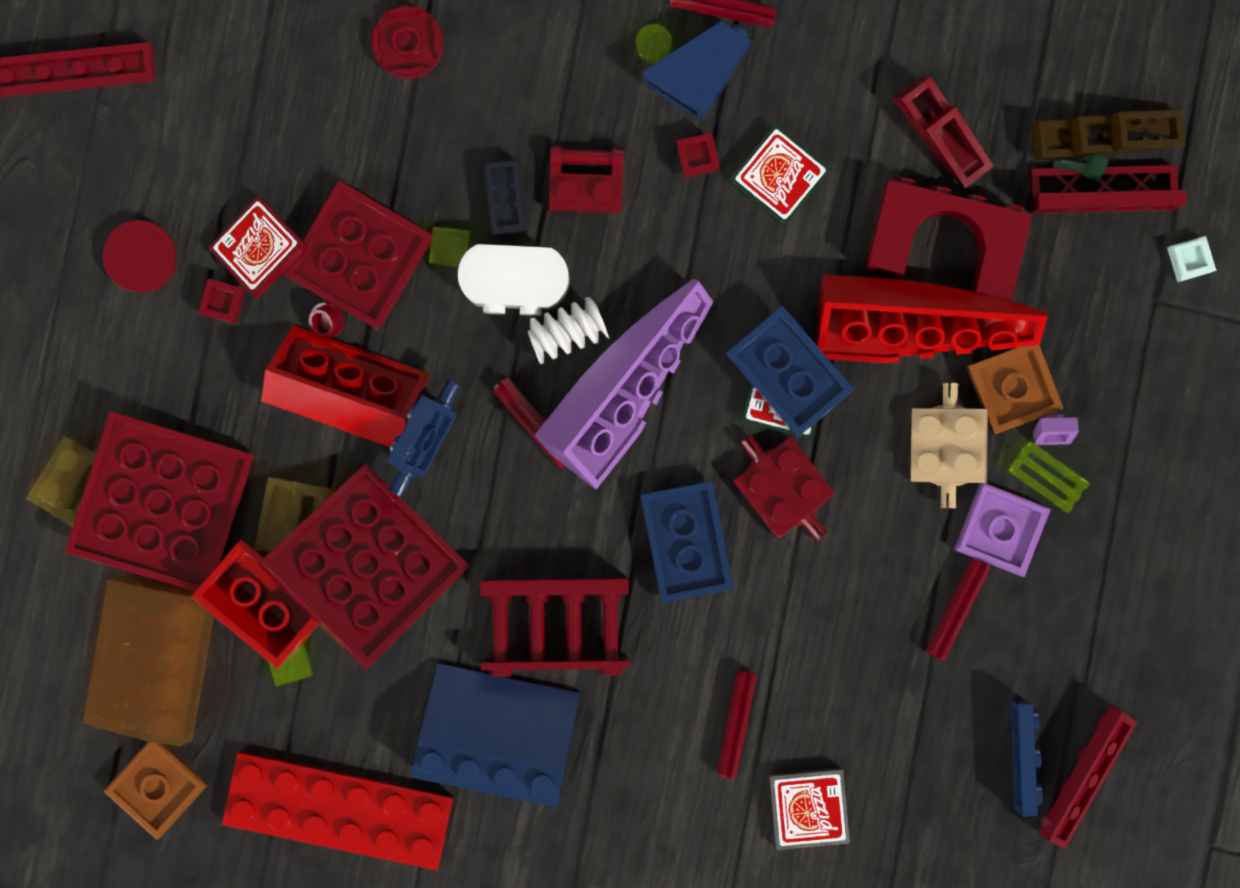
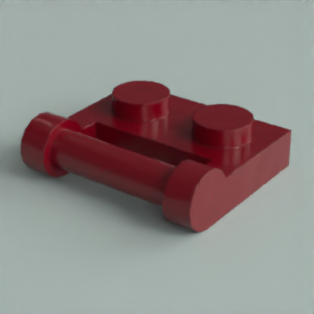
M551 145L549 211L621 214L624 147H613V151L562 149V145ZM562 163L612 165V175L562 173Z

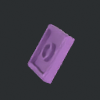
M980 483L954 550L1025 577L1051 509L986 483Z

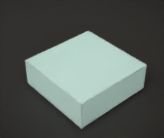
M1206 236L1167 248L1177 282L1216 271Z

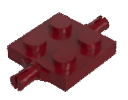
M752 434L739 443L753 461L747 470L732 482L774 537L779 539L793 527L800 525L807 529L815 542L821 539V536L826 535L828 532L814 515L822 504L835 495V492L793 438L790 436L776 448L766 450L765 452L753 438Z

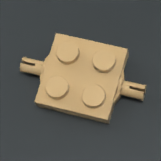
M943 383V405L932 409H912L911 482H931L941 486L940 508H948V494L949 508H956V486L966 483H987L988 410L967 409L957 405L958 383H951V391L950 384Z

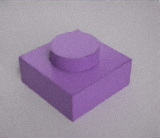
M1050 414L1040 418L1033 430L1034 445L1071 444L1079 432L1077 418H1065L1063 414Z

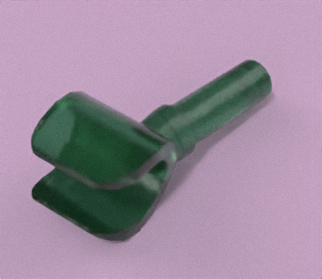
M1091 154L1086 164L1054 158L1053 168L1082 173L1086 178L1095 181L1103 176L1108 160L1096 154Z

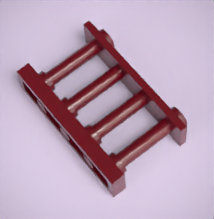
M628 577L481 580L480 596H489V603H493V659L483 660L481 662V670H490L491 677L512 676V670L600 669V675H621L623 668H629V657L618 658L617 601H621V594H628ZM548 595H562V601L566 602L567 658L545 659L544 602H548ZM584 595H599V601H603L604 658H582L581 601H584ZM511 596H526V602H529L530 659H508L507 603L511 602Z

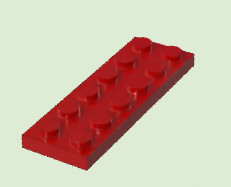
M239 751L235 761L222 825L438 870L454 796Z

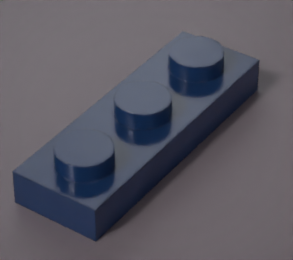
M1010 700L1015 810L1022 816H1038L1037 805H1042L1043 802L1041 784L1036 783V768L1041 767L1040 748L1035 746L1034 731H1039V713L1037 709H1033V704L1026 700Z

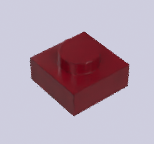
M712 133L676 141L684 179L720 170Z
M207 279L198 314L237 324L246 289Z

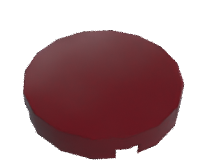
M402 5L389 9L382 15L383 17L375 24L372 30L371 47L376 61L385 72L398 79L413 80L426 76L437 66L443 55L444 38L439 23L429 13L417 6Z
M135 220L123 223L112 231L104 245L102 258L106 273L115 284L129 292L149 293L157 291L169 282L177 267L175 242L167 231L152 222Z

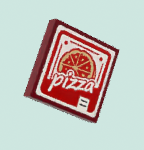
M257 196L208 248L247 291L258 299L305 251L308 245L263 198Z

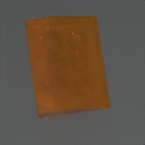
M108 579L83 724L144 741L180 747L193 740L214 618L209 611L191 597L194 593Z

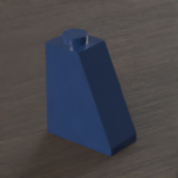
M720 21L648 67L642 75V84L703 122L748 53L752 41L747 38L748 33L738 25L730 23L728 26Z

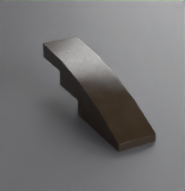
M1182 110L1117 112L1106 116H1079L1072 120L1038 121L1031 124L1035 160L1106 156L1185 146Z

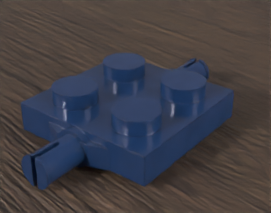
M447 379L438 398L431 400L422 395L419 402H415L410 408L407 415L408 423L402 434L393 440L389 450L391 455L387 462L397 467L399 471L390 489H388L390 492L403 497L412 478L416 476L425 477L458 413L452 411V406L450 405L459 388H461L460 385Z

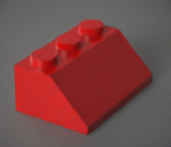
M240 540L191 597L274 667L279 669L306 642L319 625L259 566V562L264 557L245 541Z

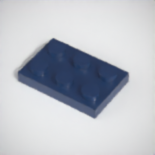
M783 306L777 309L725 354L797 438L855 390Z
M713 481L640 495L661 603L734 589Z

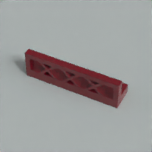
M1177 165L1040 168L1029 171L1031 214L1177 210L1187 204L1186 190H1178ZM1167 174V190L1151 191L1145 185L1152 175ZM1124 175L1135 185L1131 191H1114L1108 184L1116 176ZM1135 175H1145V177L1140 181ZM1088 176L1099 188L1095 192H1078L1072 185L1079 177ZM1099 176H1109V177H1108V178L1106 179V181L1104 182ZM1052 177L1063 189L1059 193H1040V178ZM1063 177L1073 178L1069 182H1067Z

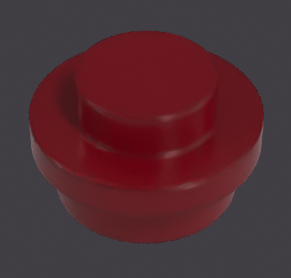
M323 301L313 307L309 315V325L316 335L331 338L343 331L344 317L335 304Z

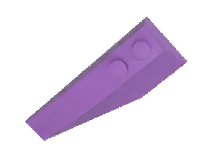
M692 279L631 326L584 373L534 435L551 455L597 490L642 432L646 424L642 418L651 402L657 405L663 394L658 389L668 371L675 372L681 361L679 357L683 344L691 343L709 311L713 301L700 282Z

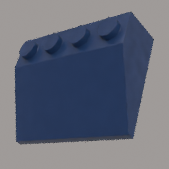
M437 663L411 777L557 807L580 692L509 677H491L490 673Z

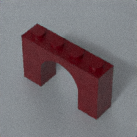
M895 177L894 181L888 180L883 187L863 270L900 278L905 273L913 236L920 223L932 217L948 216L963 222L972 231L977 241L978 259L970 291L1012 301L1032 214L1022 212L1023 207L1011 203H1002L1001 207L987 204L988 199L979 195L967 194L965 198L951 195V189L942 186H931L930 189L917 187L915 180L905 177Z

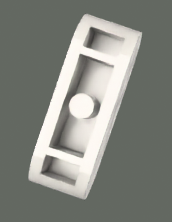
M477 244L469 249L461 259L458 268V281L466 297L477 307H483V313L505 314V308L520 309V315L541 316L542 310H552L565 298L569 288V273L564 259L553 248Z

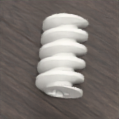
M590 297L585 298L584 310L576 302L571 303V315H568L562 307L558 308V320H554L548 312L545 313L544 325L542 326L535 318L530 319V330L528 331L540 364L544 363L545 351L552 359L558 358V346L566 354L571 353V341H574L580 349L585 347V336H588L594 344L598 343V331L600 330L609 338L598 307Z

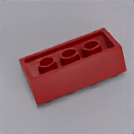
M293 325L265 370L261 401L390 447L393 440L402 434L408 423V412L412 405L417 401L419 402L423 395L430 373L328 337H320L314 332Z

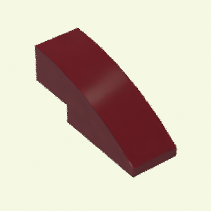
M920 75L892 97L919 137L962 188H967L994 166L957 108L948 104L931 76Z

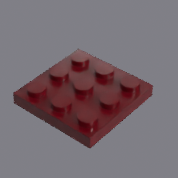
M338 181L303 240L308 247L285 270L283 275L380 331L435 237L345 183Z

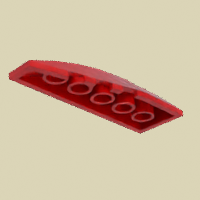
M823 274L818 299L815 344L829 360L895 363L899 362V357L919 355L920 359L934 358V353L954 350L956 355L968 354L975 348L989 346L992 351L1040 345L1048 315L1046 311L1010 300L937 284L899 279Z

